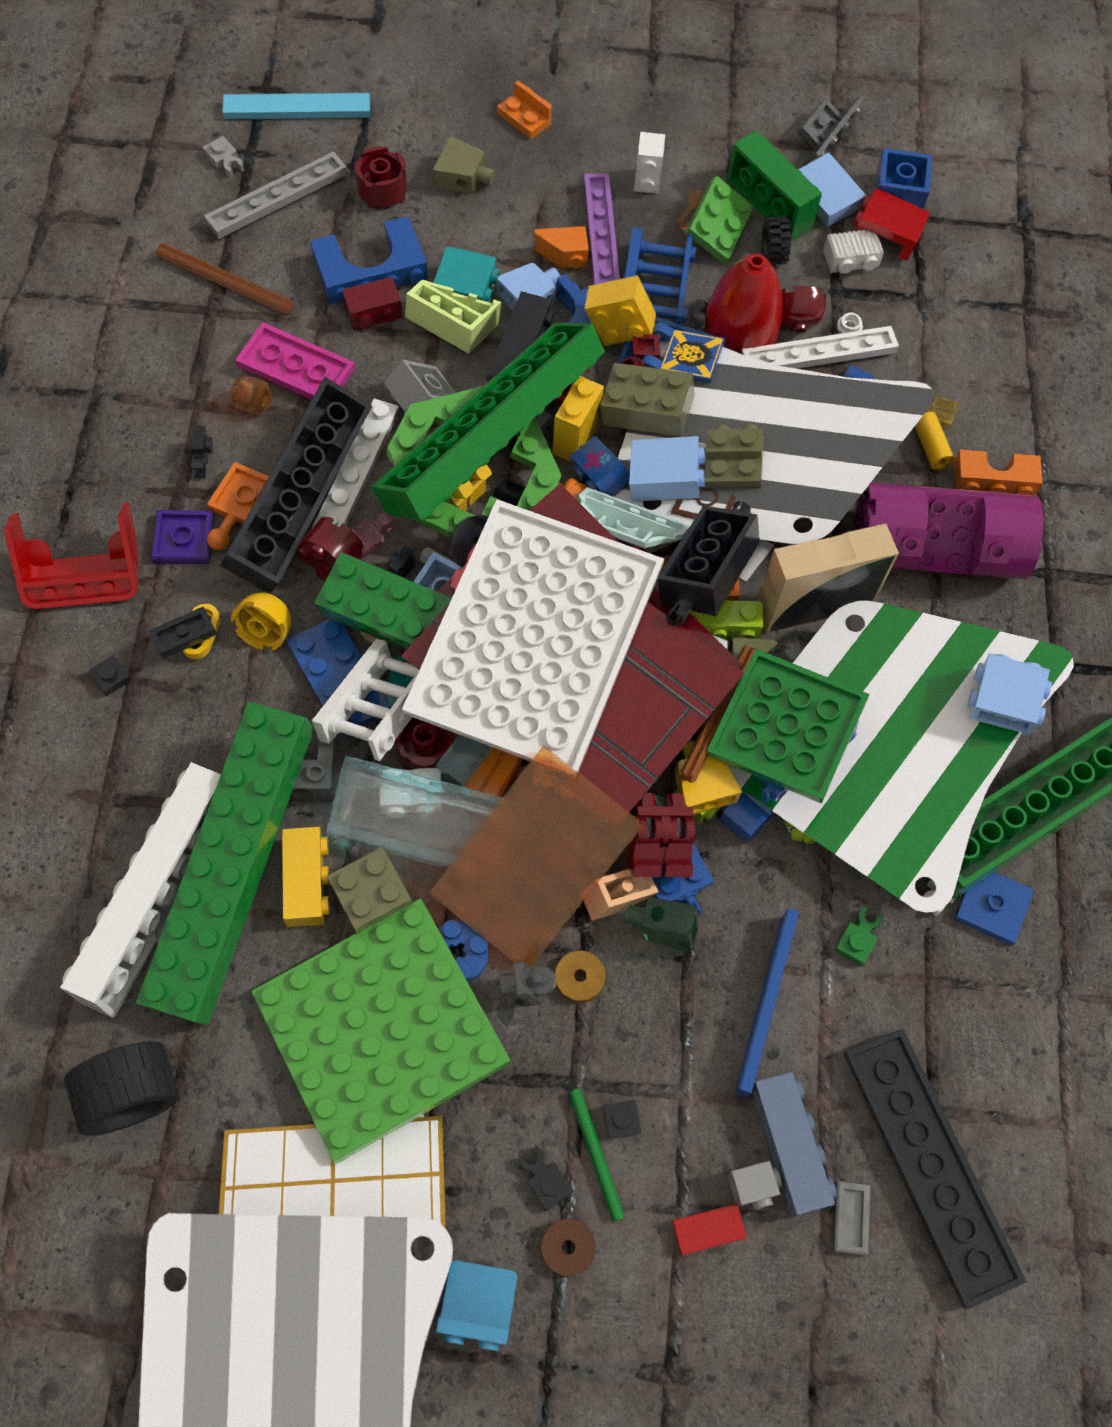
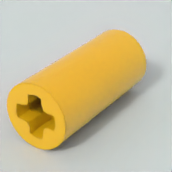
M934 412L924 413L914 428L933 470L946 468L954 462L955 458Z

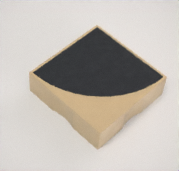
M887 524L855 530L831 538L812 540L774 549L767 569V579L761 586L757 601H761L763 605V628L765 634L827 620L836 610L849 603L866 600L875 602L899 554Z

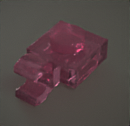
M385 511L372 523L365 518L351 529L364 544L361 550L365 552L363 558L367 557L385 541L382 534H386L394 528V524L391 522L393 518L387 515Z

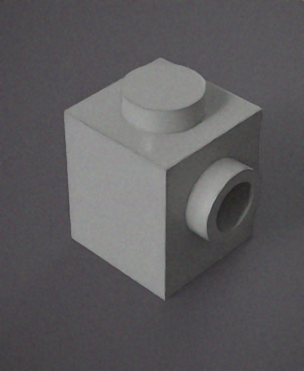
M770 1161L737 1169L727 1174L734 1201L738 1208L752 1204L754 1210L773 1205L772 1198L780 1195L778 1189L782 1188L780 1174L776 1167L772 1168Z

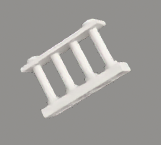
M376 638L313 718L312 723L319 741L330 744L334 737L342 732L368 741L374 759L380 761L385 753L392 748L394 741L412 718V716L404 714L402 708L419 670L412 664L392 659L387 642ZM387 670L414 677L406 688L379 680ZM372 690L398 698L391 709L363 700ZM356 711L382 719L375 730L347 722Z

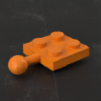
M233 463L207 503L210 511L226 517L219 528L211 530L207 535V543L212 549L220 551L227 548L230 543V531L236 522L240 524L244 522L268 478L267 475L239 463Z

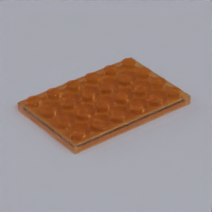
M542 746L429 894L514 963L524 962L531 967L644 824L550 749Z

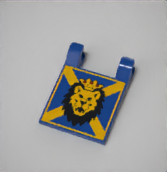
M656 323L653 330L655 335H659V342L669 341L662 361L652 355H645L642 359L644 367L693 373L695 380L711 382L725 338L677 330L664 323Z

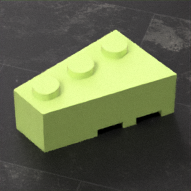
M421 280L406 294L405 318L468 354L498 326L501 308L500 301L485 302L478 300L475 294L469 293L467 297L453 293L454 288Z

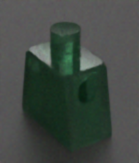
M649 897L645 908L630 904L625 918L626 923L640 926L643 939L692 954L700 926L697 906Z

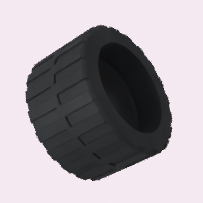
M137 1042L108 1050L81 1062L76 1067H73L64 1077L66 1091L78 1132L86 1136L111 1133L144 1122L168 1110L180 1098L165 1046L160 1042Z

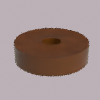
M562 1219L553 1223L545 1232L541 1243V1253L547 1267L552 1272L564 1277H572L584 1272L592 1263L596 1251L592 1232L584 1223L575 1219ZM565 1241H571L574 1244L575 1250L572 1254H565L563 1252L562 1244Z

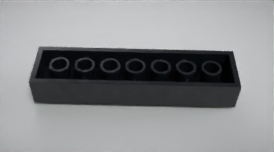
M327 377L323 378L219 566L271 594L284 575L372 408L371 404Z

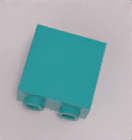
M447 246L433 283L454 288L453 293L467 297L469 293L475 294L478 300L491 303L493 296L492 288L493 285H497L500 269H496V257Z

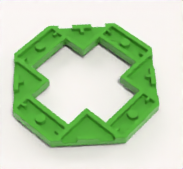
M483 386L410 404L387 448V456L390 463H393V466H395L427 437L434 422L441 425ZM535 417L527 423V427L523 431L516 433L519 437L510 455V458L534 469L517 507L528 511L557 487L562 476ZM490 496L481 515L489 516L496 500L499 499ZM444 501L433 510V514L429 518L422 521L415 520V522L450 537L454 527L460 521L475 515ZM479 538L473 539L472 544L477 543Z

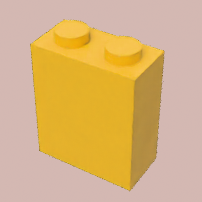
M581 376L574 383L555 415L552 454L574 463L570 456L593 437L600 425V404L603 398L604 386Z

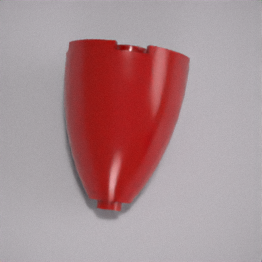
M750 254L731 266L713 290L706 308L703 321L704 332L712 334V336L725 338L723 347L739 354L742 353V349L775 344L780 334L783 318L782 289L776 271L766 257L760 254Z

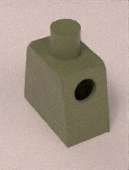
M452 136L448 139L433 168L434 188L466 194L474 193L479 181L492 185L495 178V170L485 167V153L483 150Z

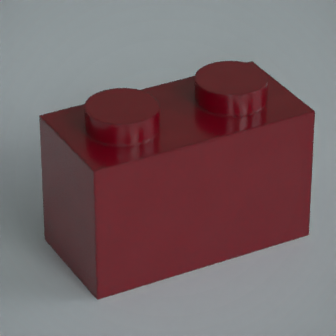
M392 277L342 289L344 307L353 330L368 328L372 325L403 318L401 299Z

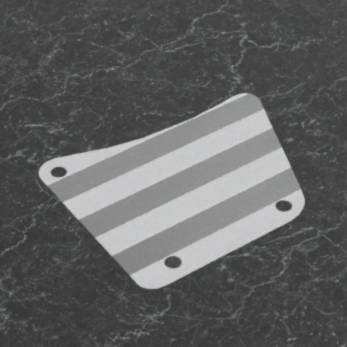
M169 1213L160 1217L149 1232L147 1245L139 1427H410L412 1399L424 1343L452 1261L453 1247L447 1230L439 1222L431 1218L178 1213ZM419 1236H426L434 1243V1254L426 1261L417 1260L411 1253V1244ZM172 1267L181 1268L187 1277L185 1287L178 1292L169 1291L164 1285V1274Z

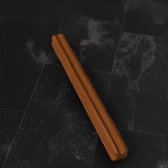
M160 243L156 249L159 258L287 315L293 309L292 300L168 244Z
M744 646L737 657V660L743 665L739 668L742 672L746 670L755 651L754 647ZM741 678L706 719L680 771V778L683 781L693 783L697 780L708 757L707 749Z

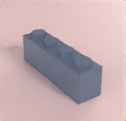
M793 1072L756 1081L752 1089L753 1098L774 1165L780 1174L782 1191L791 1218L835 1205L834 1198L837 1197L836 1188L831 1177L827 1178L823 1167V1164H826L825 1154L821 1145H816L812 1131H815V1124L809 1111L805 1112L802 1102L804 1090L800 1080H795Z

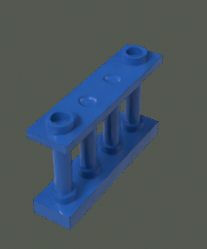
M633 227L625 278L641 275V273L681 278L680 288L642 283L647 294L678 298L677 308L652 305L656 316L676 319L675 323L681 324V322L686 323L688 307H683L689 262L694 263L696 247L692 246L693 235H688L686 248L646 243V240L641 239L643 228ZM644 253L684 258L683 268L644 263L642 259L638 258L639 255L644 256Z

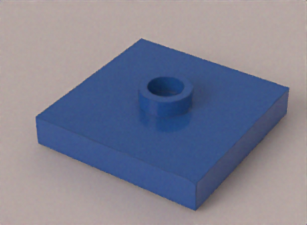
M995 872L963 894L954 920L1012 946L1018 937L1034 889Z

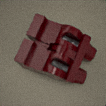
M645 793L636 803V811L631 818L632 839L629 841L627 866L633 877H661V870L665 877H693L694 813L693 807H687L683 793L667 795L665 798L666 807H656V798L653 793Z

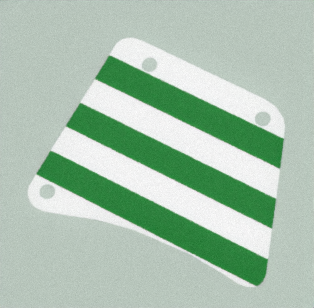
M867 600L849 603L840 607L826 620L793 662V664L870 694L859 718L856 729L857 736L847 745L822 804L790 790L779 800L774 801L772 799L767 804H764L761 801L763 790L766 788L765 785L756 776L728 764L727 766L741 790L914 910L925 913L935 912L944 908L954 894L971 828L987 789L1021 735V732L970 719L972 708L968 707L967 704L972 689L977 690L979 681L974 680L978 664H984L988 654H1003L1009 656L1012 660L1023 663L1033 662L1039 664L1042 668L1050 669L1047 680L1052 682L1051 691L1048 696L1049 699L1069 677L1074 667L1073 657L1068 650L1059 645ZM850 615L861 616L865 621L864 628L858 632L850 631L845 625L847 617ZM1043 699L1042 706L1047 702L1048 699ZM928 877L935 882L936 891L932 896L923 897L916 892L915 883L919 878Z

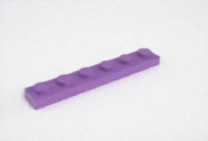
M609 173L584 174L593 284L596 285L620 279Z

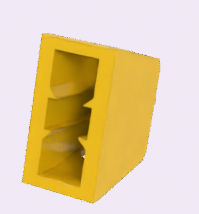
M695 741L686 743L682 748L685 759L677 762L675 779L678 793H683L687 807H693L695 815L737 803L742 791L726 763L708 756L695 782L690 783L680 778V771Z

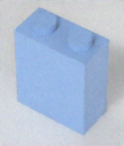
M698 436L632 440L629 479L632 500L654 501L700 498V487H705L704 470H700V464H705L706 457L705 447H700Z

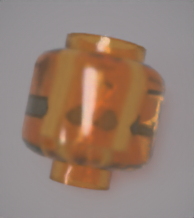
M244 375L239 377L230 390L233 405L237 409L250 413H262L269 407L272 401V393L266 381Z

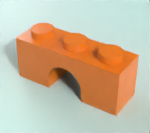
M959 450L952 464L953 489L1036 495L1043 484L1041 456L1013 454L1005 471H999L989 465L986 451Z

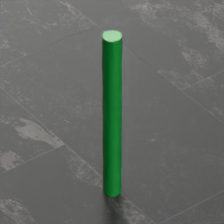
M581 1089L573 1090L568 1094L612 1221L617 1222L624 1219L625 1215Z

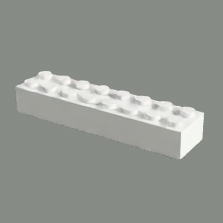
M191 762L187 770H184L179 775L175 791L171 797L164 801L161 815L157 822L149 827L145 836V842L140 851H137L132 856L128 872L123 879L117 882L113 890V897L108 906L99 913L96 921L97 925L92 934L82 942L80 954L74 965H71L64 973L63 984L60 988L82 1005L113 1019L115 1018L157 943L155 930L159 925L161 916L172 908L221 774Z

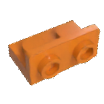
M517 81L514 83V94L497 106V114L529 139H533L551 125L552 106L529 87Z

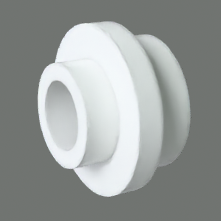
M855 313L844 314L837 323V330L840 334L861 331L863 329L862 320Z

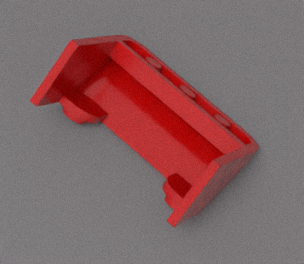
M123 503L117 517L120 531L113 533L109 538V554L53 559L51 549L44 541L39 539L25 540L19 513H13L3 530L22 603L32 609L131 599L137 592L139 580L138 544L130 503Z

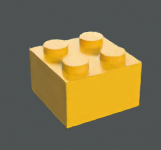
M638 275L588 287L584 309L604 346L632 341L633 336L653 335L656 312Z

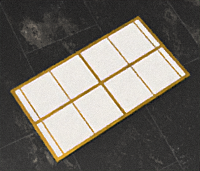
M442 1116L417 1117L338 1164L332 1161L315 1124L224 1130L219 1214L431 1218L439 1222L447 1230L443 1154L444 1121ZM419 1236V1237H417L416 1239H418V1238H428V1237H426V1236Z

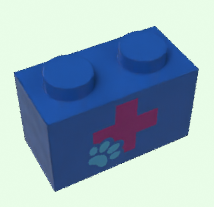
M596 436L570 456L576 465L572 468L581 481L587 479L585 483L591 489L613 496L629 483L630 474L623 463Z

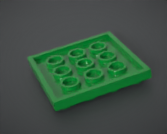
M755 649L707 749V756L822 804L870 694Z

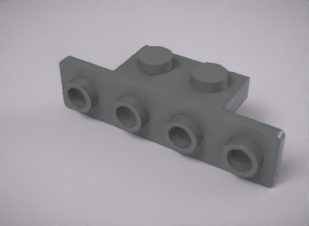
M862 94L850 103L842 114L827 98L820 102L797 131L813 149L804 161V166L827 154L824 150L826 148L829 149L838 140L837 133L841 134L850 124L848 119L851 120L861 110L859 105L864 100Z

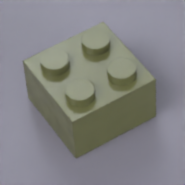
M383 847L327 875L330 887L355 934L412 904L410 895Z

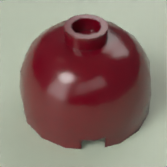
M794 286V291L787 293L786 288L782 289L783 318L781 325L792 329L793 333L800 334L807 332V329L816 326L821 321L826 309V293L822 295L821 289L812 286Z

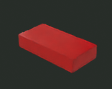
M737 1204L672 1221L681 1256L747 1238Z

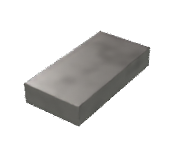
M837 1181L835 1182L837 1197L834 1198L832 1252L868 1256L870 1185Z

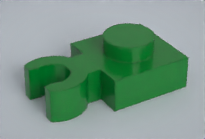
M863 907L857 914V925L851 922L847 925L835 949V952L860 966L865 964L878 938L870 932L874 931L882 922L881 915H878L873 923L866 921L865 913L868 909L866 907Z

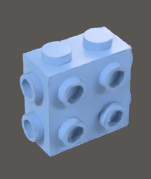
M988 654L985 663H979L975 672L974 680L979 681L977 690L972 689L967 706L972 708L970 719L1031 735L1036 725H1042L1046 709L1041 708L1043 699H1048L1052 687V682L1047 681L1050 669L1042 668L1039 664L1033 662L1023 663L1012 660L1009 656L1003 654Z

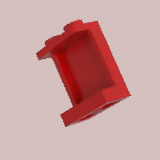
M875 188L871 197L866 195L853 225L857 227L856 232L865 228L902 245L903 247L898 258L908 261L930 212Z

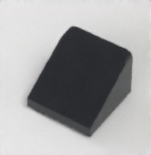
M505 479L495 489L493 497L517 506L525 487Z

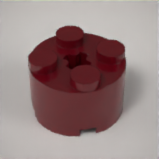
M383 146L372 147L363 151L361 158L358 162L357 160L355 162L357 190L361 199L372 209L403 202L407 192L405 160L402 155L397 151L395 153L390 152L387 147Z
M330 517L320 518L300 542L299 549L296 551L297 556L301 560L309 563L316 569V575L323 581H326L340 552L359 560L365 555V552L361 551L364 547L361 539L343 523L340 527L332 524L334 519Z
M412 717L395 740L397 757L403 769L438 768L441 769V773L446 771L455 755V733Z

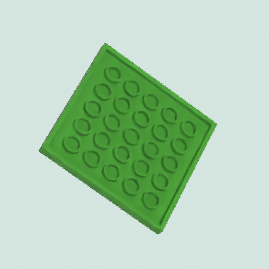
M421 898L406 908L362 932L352 935L251 991L335 1164L511 1064L508 1054Z

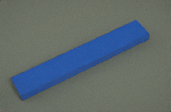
M790 908L781 917L735 1089V1095L747 1098L752 1093L799 911Z

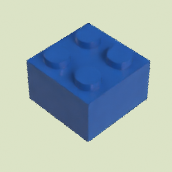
M883 148L876 170L875 188L924 209L930 193L933 155Z

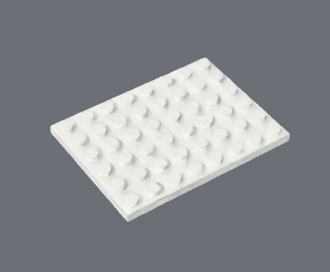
M496 500L404 703L403 713L576 778L657 581L664 558Z

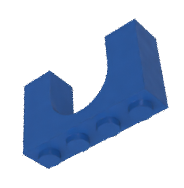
M408 216L384 222L385 239L391 255L384 263L372 268H360L347 262L341 253L335 234L310 240L313 261L329 305L344 302L342 289L392 277L397 288L419 283L421 280H428L427 262Z

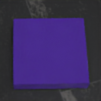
M157 510L151 553L152 563L210 564L211 547L207 543V535L214 527V512Z

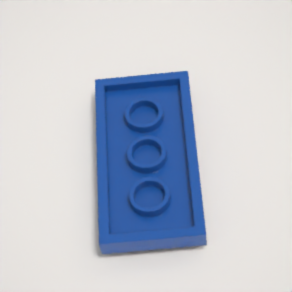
M333 619L326 620L286 640L291 653L322 707L362 657L343 623ZM372 690L363 699L364 701L391 709L388 700L381 692ZM356 711L347 722L363 726L377 719V717ZM342 732L338 733L339 738L346 735Z

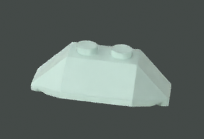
M588 487L577 498V501L619 543L637 545L647 553L655 552L681 540L691 526Z

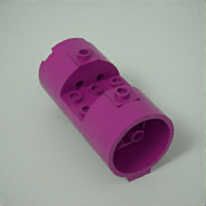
M871 482L867 486L866 491L856 500L853 515V531L887 524L899 553L891 569L920 570L1026 580L1032 575L1036 567L1043 538V509L1041 501L1036 495Z

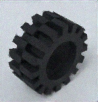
M786 216L766 217L763 221L764 224H762L761 252L772 265L787 264L791 253V227L789 219Z

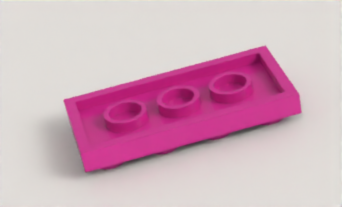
M264 322L261 323L235 359L237 367L308 399L312 398L324 377L343 387L355 370V362Z

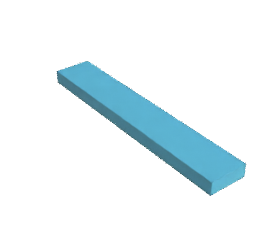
M370 93L224 94L223 116L224 119L370 118Z

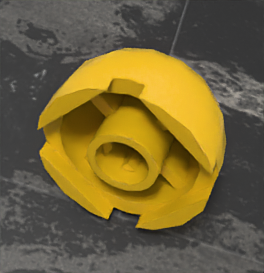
M264 592L248 595L236 606L231 615V622L235 620V624L238 627L235 630L237 635L247 644L263 650L264 646L272 647L271 650H276L286 640L292 626L291 614L287 606L279 598Z

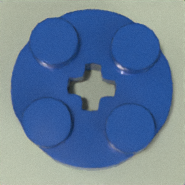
M456 920L446 921L444 925L438 927V930L449 950L451 947L463 946V952L466 956L464 958L457 957L455 961L467 982L473 981L483 973L489 959L488 941L482 931L471 923Z

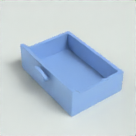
M830 153L798 169L822 192L816 215L827 228L860 210L866 197L865 193Z

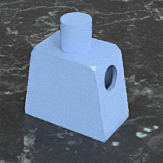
M529 263L497 277V296L512 311L521 291L552 299V305L555 301V284H557V278L560 277V274L555 268H551L543 273L535 263Z

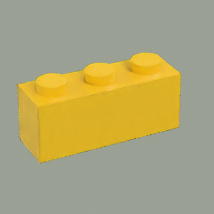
M320 827L282 829L283 920L287 928L325 925V915H330L329 896H324V885H329L327 878L329 867L324 866L323 855L329 854L328 837H323Z

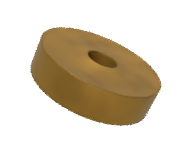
M586 951L568 953L559 961L555 971L557 990L565 999L574 1003L592 1001L601 993L606 978L604 966L595 955ZM581 972L586 976V979L579 982L574 978V975Z

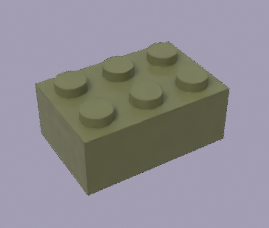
M614 363L600 404L603 426L682 437L695 395L693 373Z

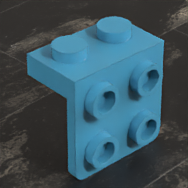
M453 1261L449 1268L441 1317H439L437 1332L444 1334L443 1341L464 1345L465 1338L479 1340L478 1348L498 1351L499 1344L507 1345L517 1274L512 1270Z

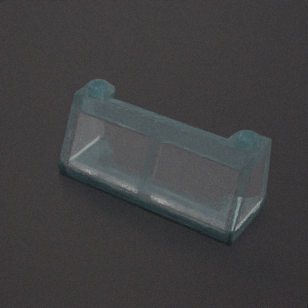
M345 756L326 834L332 845L339 849L350 850V847H356L358 844L377 850L383 847L388 853L473 875L480 881L479 885L486 889L497 890L498 887L505 889L525 822V803Z

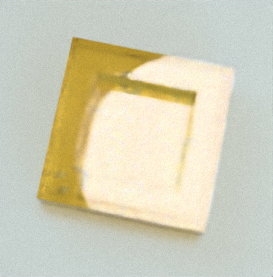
M935 394L934 401L929 407L928 412H934L940 425L950 428L959 402Z

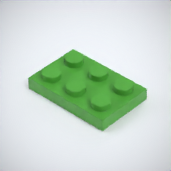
M716 175L710 180L685 234L687 236L693 235V241L724 264L729 260L754 206Z

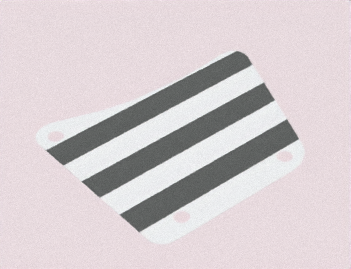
M669 341L659 342V360L661 361L663 360ZM723 347L712 381L705 382L694 379L695 395L682 437L698 436L700 447H705L706 450L707 429H714L717 425H727L730 429H742L746 424H753L758 428H763L762 487L711 488L718 493V500L711 507L725 509L731 495L736 496L735 502L740 501V506L743 501L746 502L751 508V513L758 515L759 538L761 540L799 544L821 539L835 528L932 405L935 392L927 384L915 381L848 378L779 366ZM627 429L618 459L630 474L632 440L674 438L676 436ZM706 461L705 464H700V470H704V473ZM629 483L613 495L615 498L644 508L643 501L632 500ZM704 491L700 494L699 500L702 503L708 504L713 502L716 496L712 491ZM696 498L683 499L679 509L698 514L703 506L697 503ZM677 499L661 500V505L657 509L651 510L689 525L694 521L691 518L671 514ZM801 517L809 518L813 523V527L809 532L799 533L793 527L795 520Z

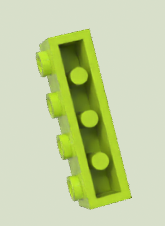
M725 600L717 616L690 611L712 635L729 642L733 638L759 639L763 630V605L761 601Z

